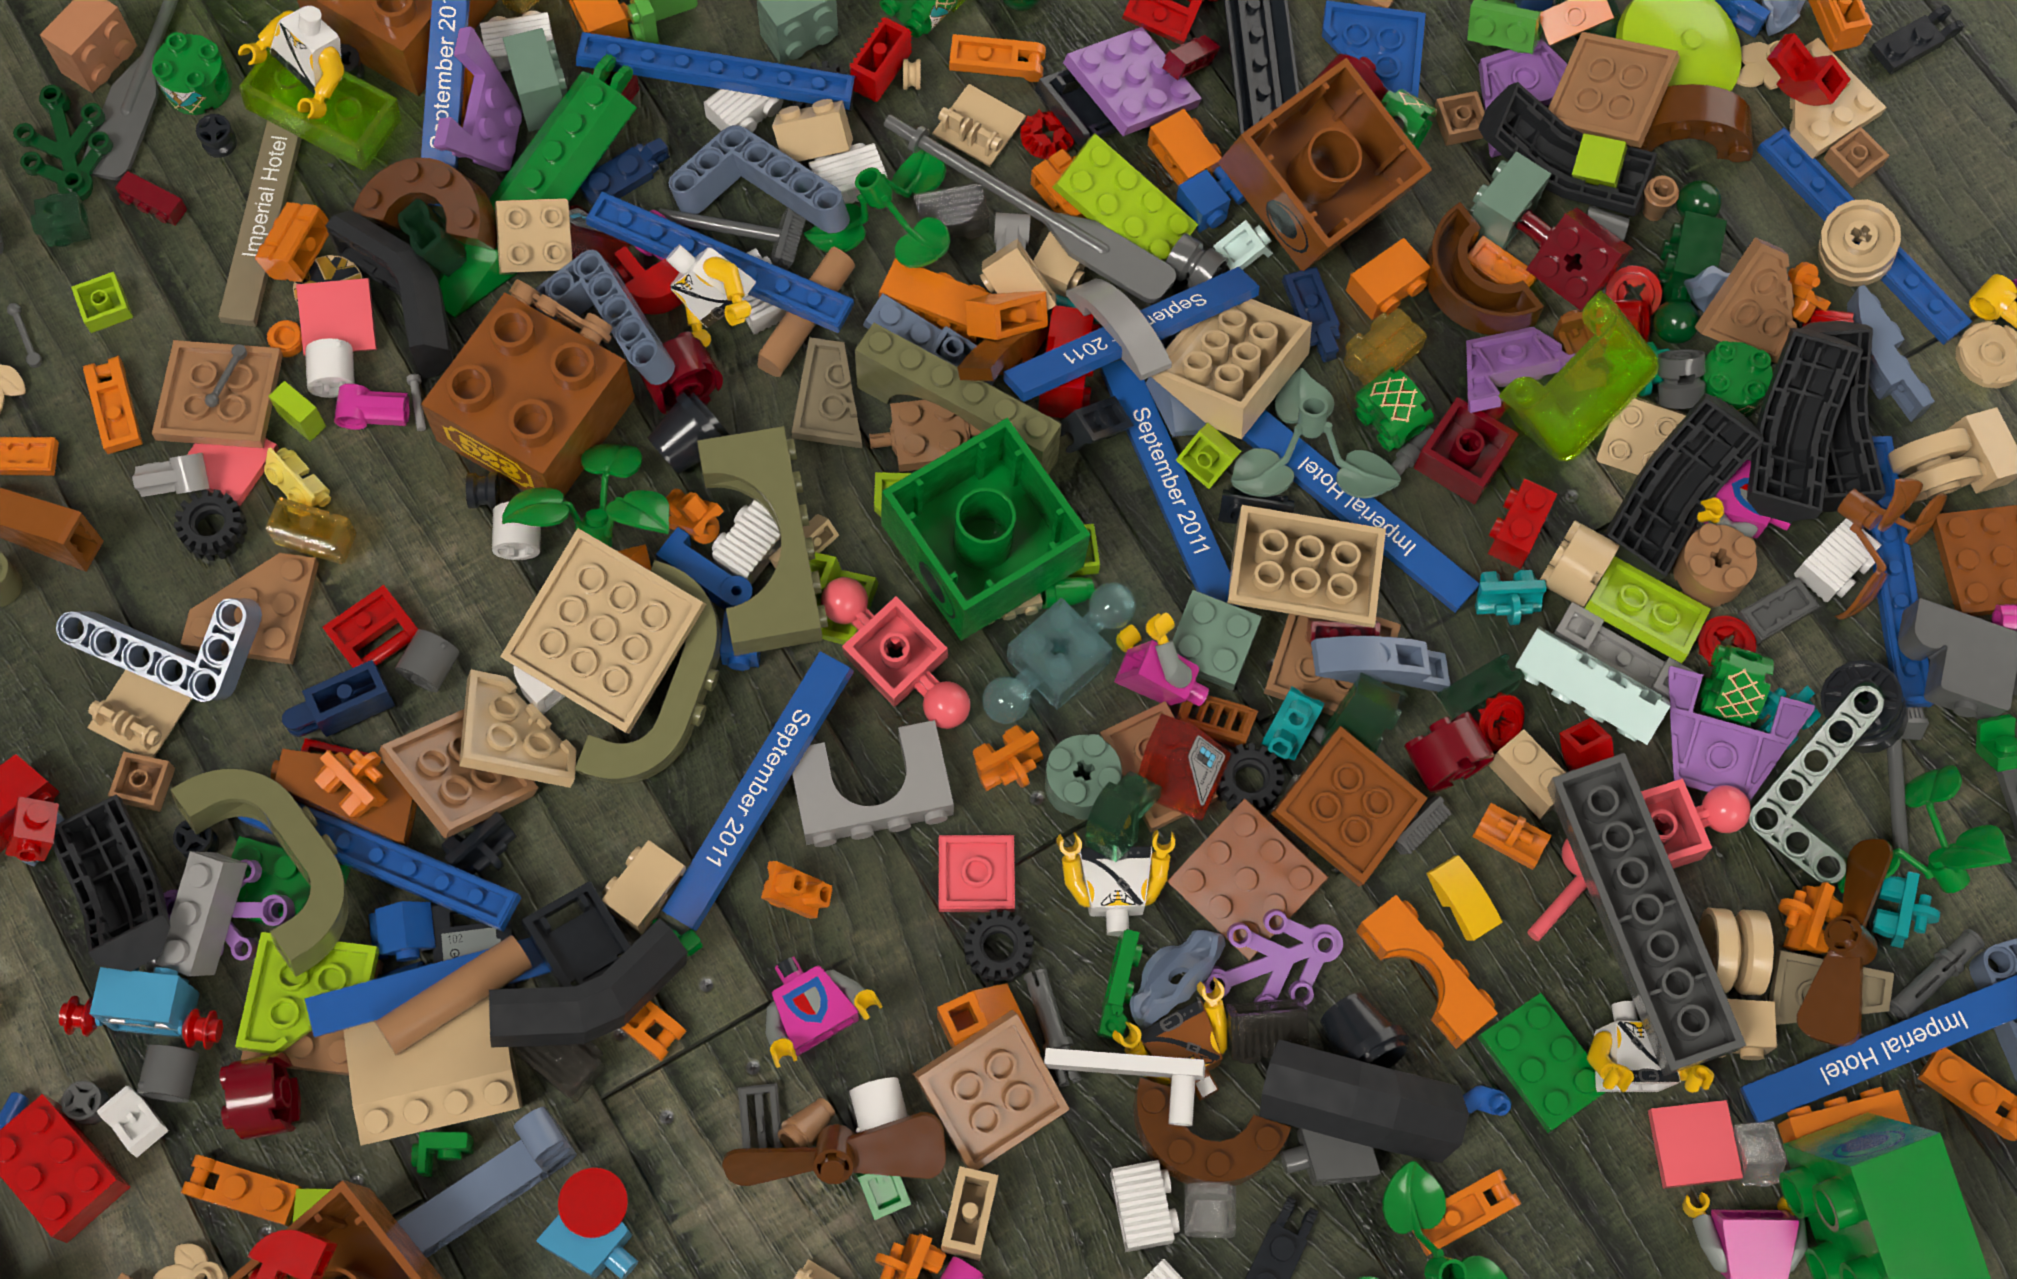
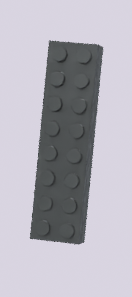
M1622 753L1553 777L1547 787L1663 1076L1725 1056L1746 1046L1626 754Z

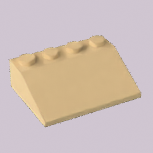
M1250 299L1181 330L1166 348V352L1172 362L1171 368L1151 377L1205 423L1208 422L1215 429L1242 439L1308 356L1312 322Z
M1242 505L1236 526L1227 603L1374 628L1386 529Z
M489 996L396 1056L374 1022L343 1030L352 1104L361 1146L524 1107L512 1047L491 1048Z

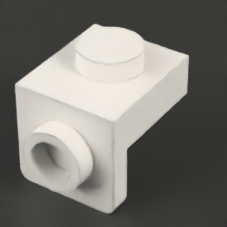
M125 1086L97 1110L98 1115L112 1127L127 1150L136 1158L169 1131L149 1103L130 1086Z

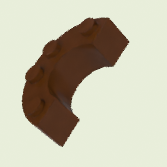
M1696 84L1668 86L1642 147H1630L1652 152L1655 147L1668 141L1698 139L1714 145L1717 159H1727L1732 162L1750 161L1753 155L1751 109L1747 102L1739 95L1719 87Z
M432 158L405 159L384 168L363 188L353 208L354 212L379 227L402 231L407 219L417 209L428 204H441L447 218V234L463 244L492 250L496 248L495 212L486 193L473 180L452 166Z
M1459 202L1441 219L1427 253L1426 262L1431 268L1426 282L1433 300L1451 320L1477 333L1495 335L1534 327L1544 306L1523 280L1514 284H1495L1483 279L1472 268L1468 260V252L1474 247L1481 227L1463 204Z
M1141 1077L1137 1084L1133 1106L1134 1121L1142 1146L1153 1161L1159 1160L1161 1170L1167 1169L1169 1176L1191 1186L1221 1189L1236 1186L1250 1180L1272 1162L1283 1147L1291 1129L1290 1126L1253 1115L1246 1128L1235 1138L1220 1142L1204 1140L1191 1133L1186 1126L1169 1124L1171 1087Z

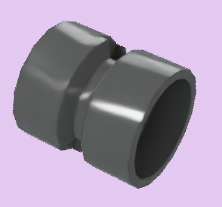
M1185 233L1177 241L1165 263L1174 268L1176 272L1175 280L1179 282L1188 280V287L1192 288L1223 274L1228 263V257L1213 248L1205 251L1203 249V242Z
M1679 349L1658 354V376L1664 379V381L1658 384L1659 406L1671 409L1693 408L1706 393L1705 382L1700 379L1705 374V353L1703 351Z

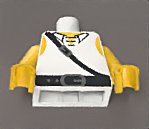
M305 6L295 12L292 10L285 11L272 19L259 33V40L256 43L243 44L239 48L238 54L240 56L247 55L252 51L253 58L249 61L248 65L259 64L266 60V48L269 47L270 54L315 94L313 98H302L297 106L300 113L310 112L307 117L308 119H319L324 117L327 111L324 102L325 98L330 99L344 75L340 38L336 32L321 20V12L314 6Z
M679 244L666 258V261L680 272L672 282L671 290L684 303L688 326H692L693 332L691 333L695 338L702 341L705 348L709 346L711 336L705 329H702V325L708 328L725 316L727 322L734 326L743 323L746 317L750 315L751 305L744 298L756 281L713 248H706L696 257H693Z
M1156 830L1152 836L1153 847L1156 850L1153 853L1152 846L1082 848L1081 839L1076 832H1074L1075 843L1071 847H1064L1063 837L1060 834L1057 837V845L1064 854L1062 865L1066 887L1079 905L1088 907L1090 916H1106L1107 935L1120 936L1124 930L1129 929V916L1142 915L1145 906H1149L1156 901L1166 884L1171 858L1168 853L1175 847L1174 833L1171 832V841L1168 844L1161 845L1157 842L1158 830Z
M1621 1001L1611 1005L1614 1022L1595 1031L1587 1055V1061L1595 1069L1597 1092H1659L1681 1081H1685L1684 1087L1688 1092H1698L1700 1086L1704 1090L1709 1089L1714 1079V1073L1703 1065H1696L1663 1076L1641 1021H1638L1634 1002Z

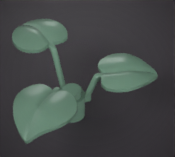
M1300 368L1278 392L1275 400V411L1278 417L1286 423H1297L1285 455L1279 459L1275 452L1263 448H1255L1245 452L1237 459L1234 465L1231 483L1238 490L1252 496L1270 497L1283 493L1294 481V472L1285 464L1289 462L1300 435L1302 434L1307 438H1317L1323 432L1326 433L1336 465L1341 467L1337 472L1336 482L1346 494L1356 498H1372L1397 487L1401 483V478L1388 462L1369 451L1354 450L1348 453L1345 461L1341 458L1332 432L1333 425L1327 422V418L1334 409V399L1324 386L1312 379L1303 368Z

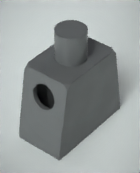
M1299 1128L1296 1132L1300 1146L1280 1151L1286 1174L1307 1169L1312 1186L1367 1182L1375 1180L1381 1174L1373 1147Z

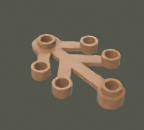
M516 279L509 290L512 297L528 306L536 307L552 317H557L556 321L575 331L576 327L581 328L578 334L598 345L601 340L609 343L612 338L610 333L613 327L592 313H588L585 319H582L544 294L541 295L537 290Z

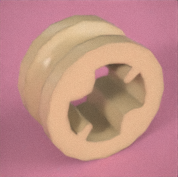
M904 59L903 90H908L910 86L920 90L921 59H916L914 63Z

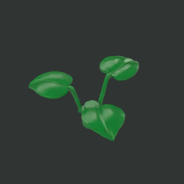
M921 149L918 153H913L899 167L892 181L888 180L885 174H881L877 168L870 167L862 170L855 179V186L861 193L857 196L861 208L855 204H845L850 217L847 227L837 233H827L814 226L812 229L804 232L805 237L811 244L824 252H829L831 247L833 248L834 246L843 252H847L856 247L866 235L862 224L866 223L869 219L867 204L877 209L887 206L908 233L902 236L895 246V256L900 264L908 268H919L937 261L939 257H942L947 252L950 245V234L944 223L936 218L926 217L912 228L891 200L892 190L905 198L910 197L912 193L916 196H924L931 193L944 180L946 175L945 164Z
M600 444L588 448L581 457V465L587 472L603 474L599 509L587 511L586 516L581 521L573 504L568 501L563 502V493L561 491L544 487L531 488L517 494L507 504L502 515V524L519 523L539 527L554 526L566 520L570 513L576 530L579 528L602 543L612 547L613 526L615 522L668 534L669 503L665 496L657 492L636 490L627 493L624 498L616 497L614 501L607 505L610 475L620 478L632 476L641 467L642 455L639 449L632 445Z
M1946 765L1941 769H1933L1922 773L1905 786L1906 806L1917 808L1926 805L1941 848L1929 855L1928 867L1901 848L1894 849L1893 858L1884 880L1895 873L1900 865V858H1903L1921 871L1926 879L1934 877L1943 892L1955 893L1964 889L1970 882V876L1966 869L2012 862L2005 836L2000 828L1994 825H1982L1971 828L1960 834L1956 843L1948 845L1934 809V802L1947 801L1953 798L1959 791L1962 776L1954 765ZM1846 873L1838 882L1841 894L1844 893Z
M1410 1161L1397 1170L1390 1179L1383 1195L1382 1209L1384 1218L1391 1230L1398 1234H1406L1414 1230L1416 1238L1433 1253V1257L1425 1266L1424 1274L1426 1279H1508L1493 1261L1483 1256H1468L1462 1259V1261L1445 1257L1444 1251L1437 1248L1422 1232V1229H1432L1437 1226L1445 1214L1446 1198L1441 1185L1416 1161ZM1361 1276V1277L1356 1278V1279H1379V1278L1373 1277V1276Z

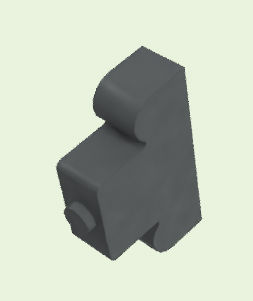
M1919 598L1903 611L1898 635V646L1901 652L1909 659L1915 661L1925 660L1926 658L1930 659L1924 692L1926 701L1951 709L1959 716L1977 719L2000 716L2010 709L2012 696H2017V631Z

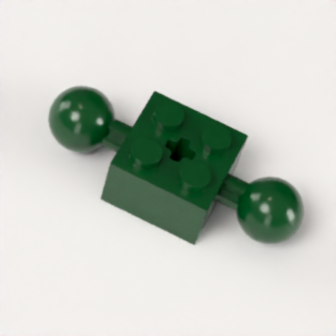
M1693 181L1686 184L1680 190L1676 207L1682 219L1679 223H1673L1669 238L1664 240L1660 250L1659 260H1663L1664 265L1663 270H1658L1657 277L1663 290L1661 306L1654 315L1653 324L1657 335L1663 341L1670 344H1681L1690 340L1697 332L1695 325L1700 319L1699 309L1692 301L1684 281L1696 277L1710 266L1719 268L1727 220L1715 218L1720 212L1722 198L1716 186L1708 181Z

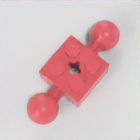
M841 577L827 584L821 596V605L825 606L826 616L838 624H852L858 630L842 646L844 656L894 707L916 689L924 697L923 710L929 721L935 720L936 726L943 729H951L961 725L970 712L971 703L968 693L959 684L950 681L939 682L931 674L948 658V648L897 596L874 616L867 608L868 595L860 582L852 578ZM892 647L898 650L902 647V656L891 658L889 657L888 649Z
M1683 779L1641 791L1657 831L1661 830L1663 833L1659 836L1673 869L1702 860L1712 849L1704 829L1705 827H1710L1720 833H1733L1746 825L1751 813V805L1745 793L1729 785L1718 786L1710 790L1705 795L1702 805L1698 807L1694 806ZM1566 839L1562 847L1563 862L1571 873L1583 877L1569 841Z

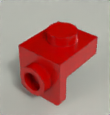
M19 796L15 805L11 837L6 846L5 854L27 862L45 861L54 842L59 804Z

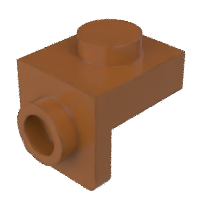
M1589 309L1582 312L1580 310H1571L1563 314L1553 331L1555 340L1562 344L1563 352L1568 355L1578 354L1583 357L1585 365L1600 361L1603 352L1591 326L1595 317L1593 310Z

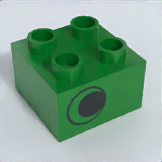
M1008 417L882 490V527L961 641L1084 567L1091 534Z
M1867 1112L1782 1144L1791 1168L1781 1172L1779 1175L1783 1196L1791 1211L1798 1218L1808 1217L1817 1243L1816 1246L1808 1248L1805 1253L1807 1266L1813 1279H1991L1940 1132Z

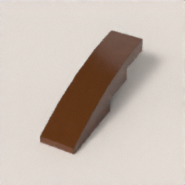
M1048 327L999 340L984 339L957 367L960 380L994 381L997 375H1004V371L1031 360L1047 338L1049 333Z

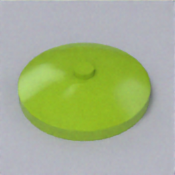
M1632 0L1623 11L1618 22L1616 39L1678 51L1680 59L1668 86L1687 84L1709 85L1732 91L1740 74L1742 61L1741 46L1731 19L1715 0Z

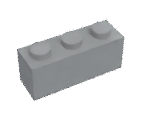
M190 851L169 920L171 927L156 965L176 970L187 976L215 975L248 863L215 852Z

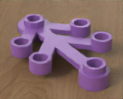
M241 860L248 863L252 870L248 878L244 875L241 888L246 883L258 881L261 877L262 867L258 861ZM169 890L164 893L169 920L178 890ZM269 895L262 902H236L232 917L261 918L269 926H280L294 917L295 905L286 895ZM280 904H282L284 908L282 917H280L278 914V907L280 906ZM230 922L225 941L231 947L233 957L237 960L254 959L258 948L257 941L252 937H244L234 924ZM244 942L248 945V952L246 955H244L241 950V947Z
M1271 909L1263 917L1265 928L1272 934L1284 932L1302 942L1287 948L1250 931L1243 923L1237 922L1232 924L1227 931L1228 940L1232 945L1238 948L1247 946L1266 956L1227 971L1219 966H1214L1210 977L1203 982L1206 993L1213 991L1210 989V982L1213 980V977L1223 980L1225 992L1223 997H1225L1229 993L1231 986L1271 972L1262 993L1253 1001V1009L1260 1018H1272L1278 1010L1276 999L1293 963L1307 958L1299 980L1290 985L1289 996L1297 1005L1309 1004L1314 996L1312 986L1323 963L1333 961L1342 951L1343 939L1335 927L1329 924H1318L1310 929L1288 919L1282 911ZM1274 915H1279L1282 918V923L1277 928L1269 926V920ZM1244 929L1246 937L1242 941L1233 940L1235 930ZM1324 937L1329 938L1331 941L1330 947L1326 950H1320L1318 948L1319 940ZM1299 987H1306L1308 990L1306 997L1303 999L1295 997V991ZM1264 1000L1272 1002V1007L1268 1012L1259 1011V1004Z

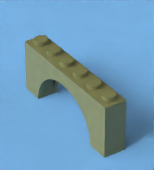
M873 322L856 347L855 361L858 389L886 404L889 403L894 395L899 394L925 399L956 414L980 432L987 430L1008 417L1047 474L1050 473L1057 462L1061 423L983 381L960 380L956 366Z
M782 426L698 440L706 488H727L750 496L768 511L781 535V552L778 565L766 586L748 601L726 608L734 656L823 641L821 628L828 627L825 606H817L815 594L822 593L818 571L811 572L809 560L816 558L812 537L805 538L803 527L809 526L806 504L799 505L797 493H803L800 471L792 472L791 461L797 460L794 438L786 439L785 428Z

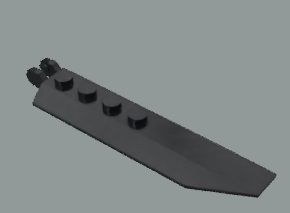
M1224 0L1240 135L1299 93L1287 0Z

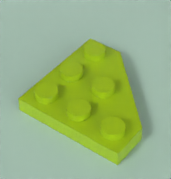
M261 932L235 1047L238 1050L267 1054L281 1053L312 1031L304 998L374 980L379 948L377 946L338 941L326 957L296 977L275 948L271 933Z

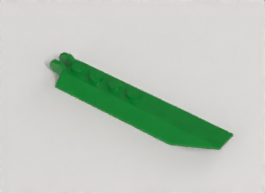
M606 54L601 58V61L595 66L593 75L584 71L581 72L489 200L494 212L496 201L567 199L569 203L637 109L635 105L621 94L632 78L633 69L631 67L623 65L618 69V72L612 78L610 86L604 82L616 64V58L611 54ZM459 241L438 282L443 294L445 311L455 318L515 277L518 273L499 274L497 243L495 250L463 244Z

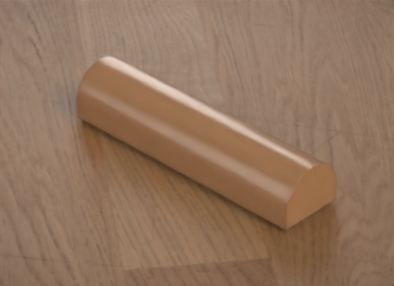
M835 246L831 247L809 280L838 292L855 268V264L846 253ZM787 312L760 350L758 368L772 376L780 377L816 324Z
M510 935L374 1023L396 1056L487 998L489 990L501 989L532 969V965L520 944Z

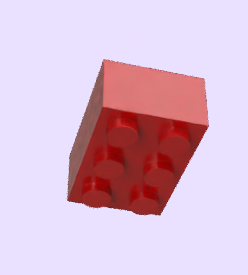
M44 1094L36 1098L0 1130V1177L52 1238L68 1243L130 1188V1185L73 1119L63 1112L60 1104Z

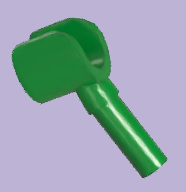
M657 918L653 920L651 926L658 920ZM691 928L681 936L676 930L672 929L687 950V957L692 956L703 947L699 937Z

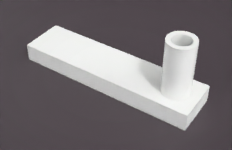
M1046 1048L1044 1064L1048 1069L1172 1078L1169 1124L1192 1126L1195 1080H1204V1060Z

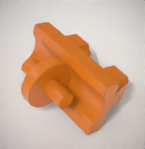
M1802 262L1795 268H1791L1788 276L1790 277L1789 282L1792 284L1794 299L1792 316L1794 319L1807 324L1815 308L1826 311L1831 302L1815 295L1811 290L1820 284L1818 269L1814 264Z
M676 488L666 496L669 503V514L671 515L669 517L670 529L675 530L679 527L687 532L694 541L702 544L711 543L717 538L720 525L715 516H720L724 512L718 503L702 500L697 493L693 492L685 495L681 489Z
M1016 725L1005 731L1002 737L1006 746L995 751L990 743H984L973 750L980 782L986 791L1001 783L1006 786L1015 780L1021 788L1030 784L1027 773L1036 769V763L1044 759L1038 743L1040 742L1039 737L1033 730L1026 733L1020 726Z
M356 749L350 753L348 758L343 752L334 755L331 751L327 750L321 756L320 760L325 765L321 768L314 781L327 793L332 794L344 783L351 791L339 805L350 817L359 818L371 807H382L389 800L367 778L368 776L374 783H378L383 778V775L376 769L381 762V757L376 752L363 756Z
M1490 803L1472 837L1533 870L1551 835L1526 822L1527 819L1521 815L1517 817Z
M778 861L768 862L769 880L764 884L762 899L775 907H783L809 919L817 918L819 908H827L830 905L832 885Z
M1827 882L1817 887L1803 886L1802 891H1795L1793 899L1783 898L1780 900L1778 909L1787 915L1784 925L1789 928L1783 945L1784 948L1791 952L1801 950L1815 954L1828 952L1829 947L1825 943L1824 930H1822L1824 921L1829 923L1834 918L1841 916L1843 903L1833 896L1834 886Z
M909 1234L905 1246L894 1242L889 1256L877 1253L874 1261L884 1266L880 1279H917L921 1268L933 1274H938L946 1254L931 1244L932 1238L923 1234L919 1236Z

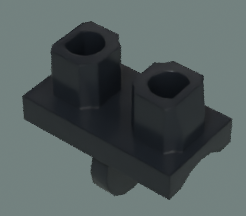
M496 811L488 819L471 826L475 831L463 840L456 834L450 836L442 843V848L446 853L444 857L451 866L474 875L477 871L481 873L490 864L497 871H500L504 864L498 857L508 849L507 845L517 836L507 825L505 819Z

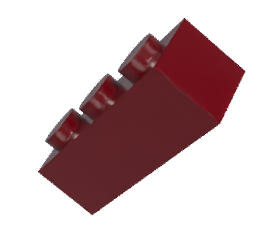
M1206 35L1194 38L1186 44H1181L1176 49L1169 50L1165 56L1166 61L1162 68L1178 81L1212 64L1220 46Z
M129 171L125 173L115 186L120 195L119 199L127 205L133 204L145 214H153L164 224L168 222L176 226L188 210L183 200L178 196Z
M1308 618L1307 642L1310 644L1313 640L1321 638L1380 636V623L1377 620L1374 628L1319 618Z

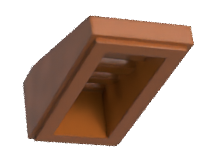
M1207 695L1194 720L1188 718L1193 703L1187 700L1182 702L1176 717L1179 726L1235 748L1240 744H1243V748L1245 747L1258 710ZM1208 708L1215 710L1210 723L1202 722ZM1221 713L1228 715L1224 728L1217 726ZM1235 719L1242 721L1238 732L1231 730Z

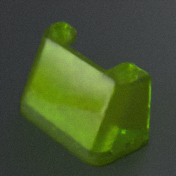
M1601 290L1587 303L1582 314L1585 326L1594 336L1545 386L1531 377L1523 376L1512 381L1498 395L1515 426L1559 461H1569L1576 458L1655 377L1659 369L1656 354L1616 303Z

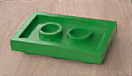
M239 836L231 858L239 861L244 859L258 861L262 867V874L258 881L246 883L240 889L237 902H262L269 895H286L295 905L294 916H296L306 905L310 896L311 887L283 848ZM339 864L344 882L346 883L350 869ZM247 865L245 872L247 878L251 875L252 871L250 865ZM280 904V906L278 907V914L280 917H282L284 908L283 905ZM242 918L269 926L261 918Z
M1542 993L1530 999L1477 1037L1547 1133L1606 1093L1597 1092L1595 1069L1587 1061V1053Z

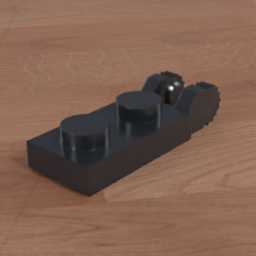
M1944 5L1934 10L1929 16L1924 15L1873 43L1870 51L1887 72L1893 74L1942 47L1944 42L1960 33L1965 25L1961 20H1957L1947 25L1940 32L1935 25L1944 21L1952 11L1948 5Z
M1288 1196L1275 1223L1272 1222L1245 1279H1290L1308 1242L1306 1237L1319 1211L1310 1207L1302 1218L1298 1233L1295 1234L1283 1228L1288 1217L1292 1215L1295 1209L1296 1199Z

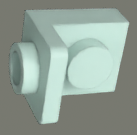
M1247 220L1213 245L1216 251L1228 257L1227 266L1230 270L1238 266L1243 270L1262 254L1266 257L1273 254L1267 245L1272 240L1260 225L1254 228Z

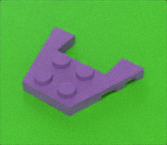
M472 27L460 28L454 56L474 75L465 120L462 128L452 117L440 118L433 147L440 151H451L452 155L459 158L467 157L473 159V163L498 172L510 171L523 111Z
M1542 39L1539 40L1533 54L1518 53L1509 49L1482 58L1479 63V74L1484 112L1508 85L1519 82L1544 106L1550 105L1567 63ZM1488 143L1491 158L1502 155Z
M1535 327L1466 341L1468 411L1470 413L1501 407V394L1496 387H1505L1512 382L1525 379L1538 380L1548 374L1559 372L1573 391L1604 385V371L1596 366L1592 370L1585 365L1583 357L1578 354L1568 355L1563 352L1562 344Z
M1669 666L1668 684L1673 781L1683 779L1686 786L1706 792L1722 785L1733 786L1745 793L1750 802L1784 751L1794 740L1801 727L1811 716L1815 705L1781 696L1770 733L1761 732L1694 713L1693 708L1703 675Z

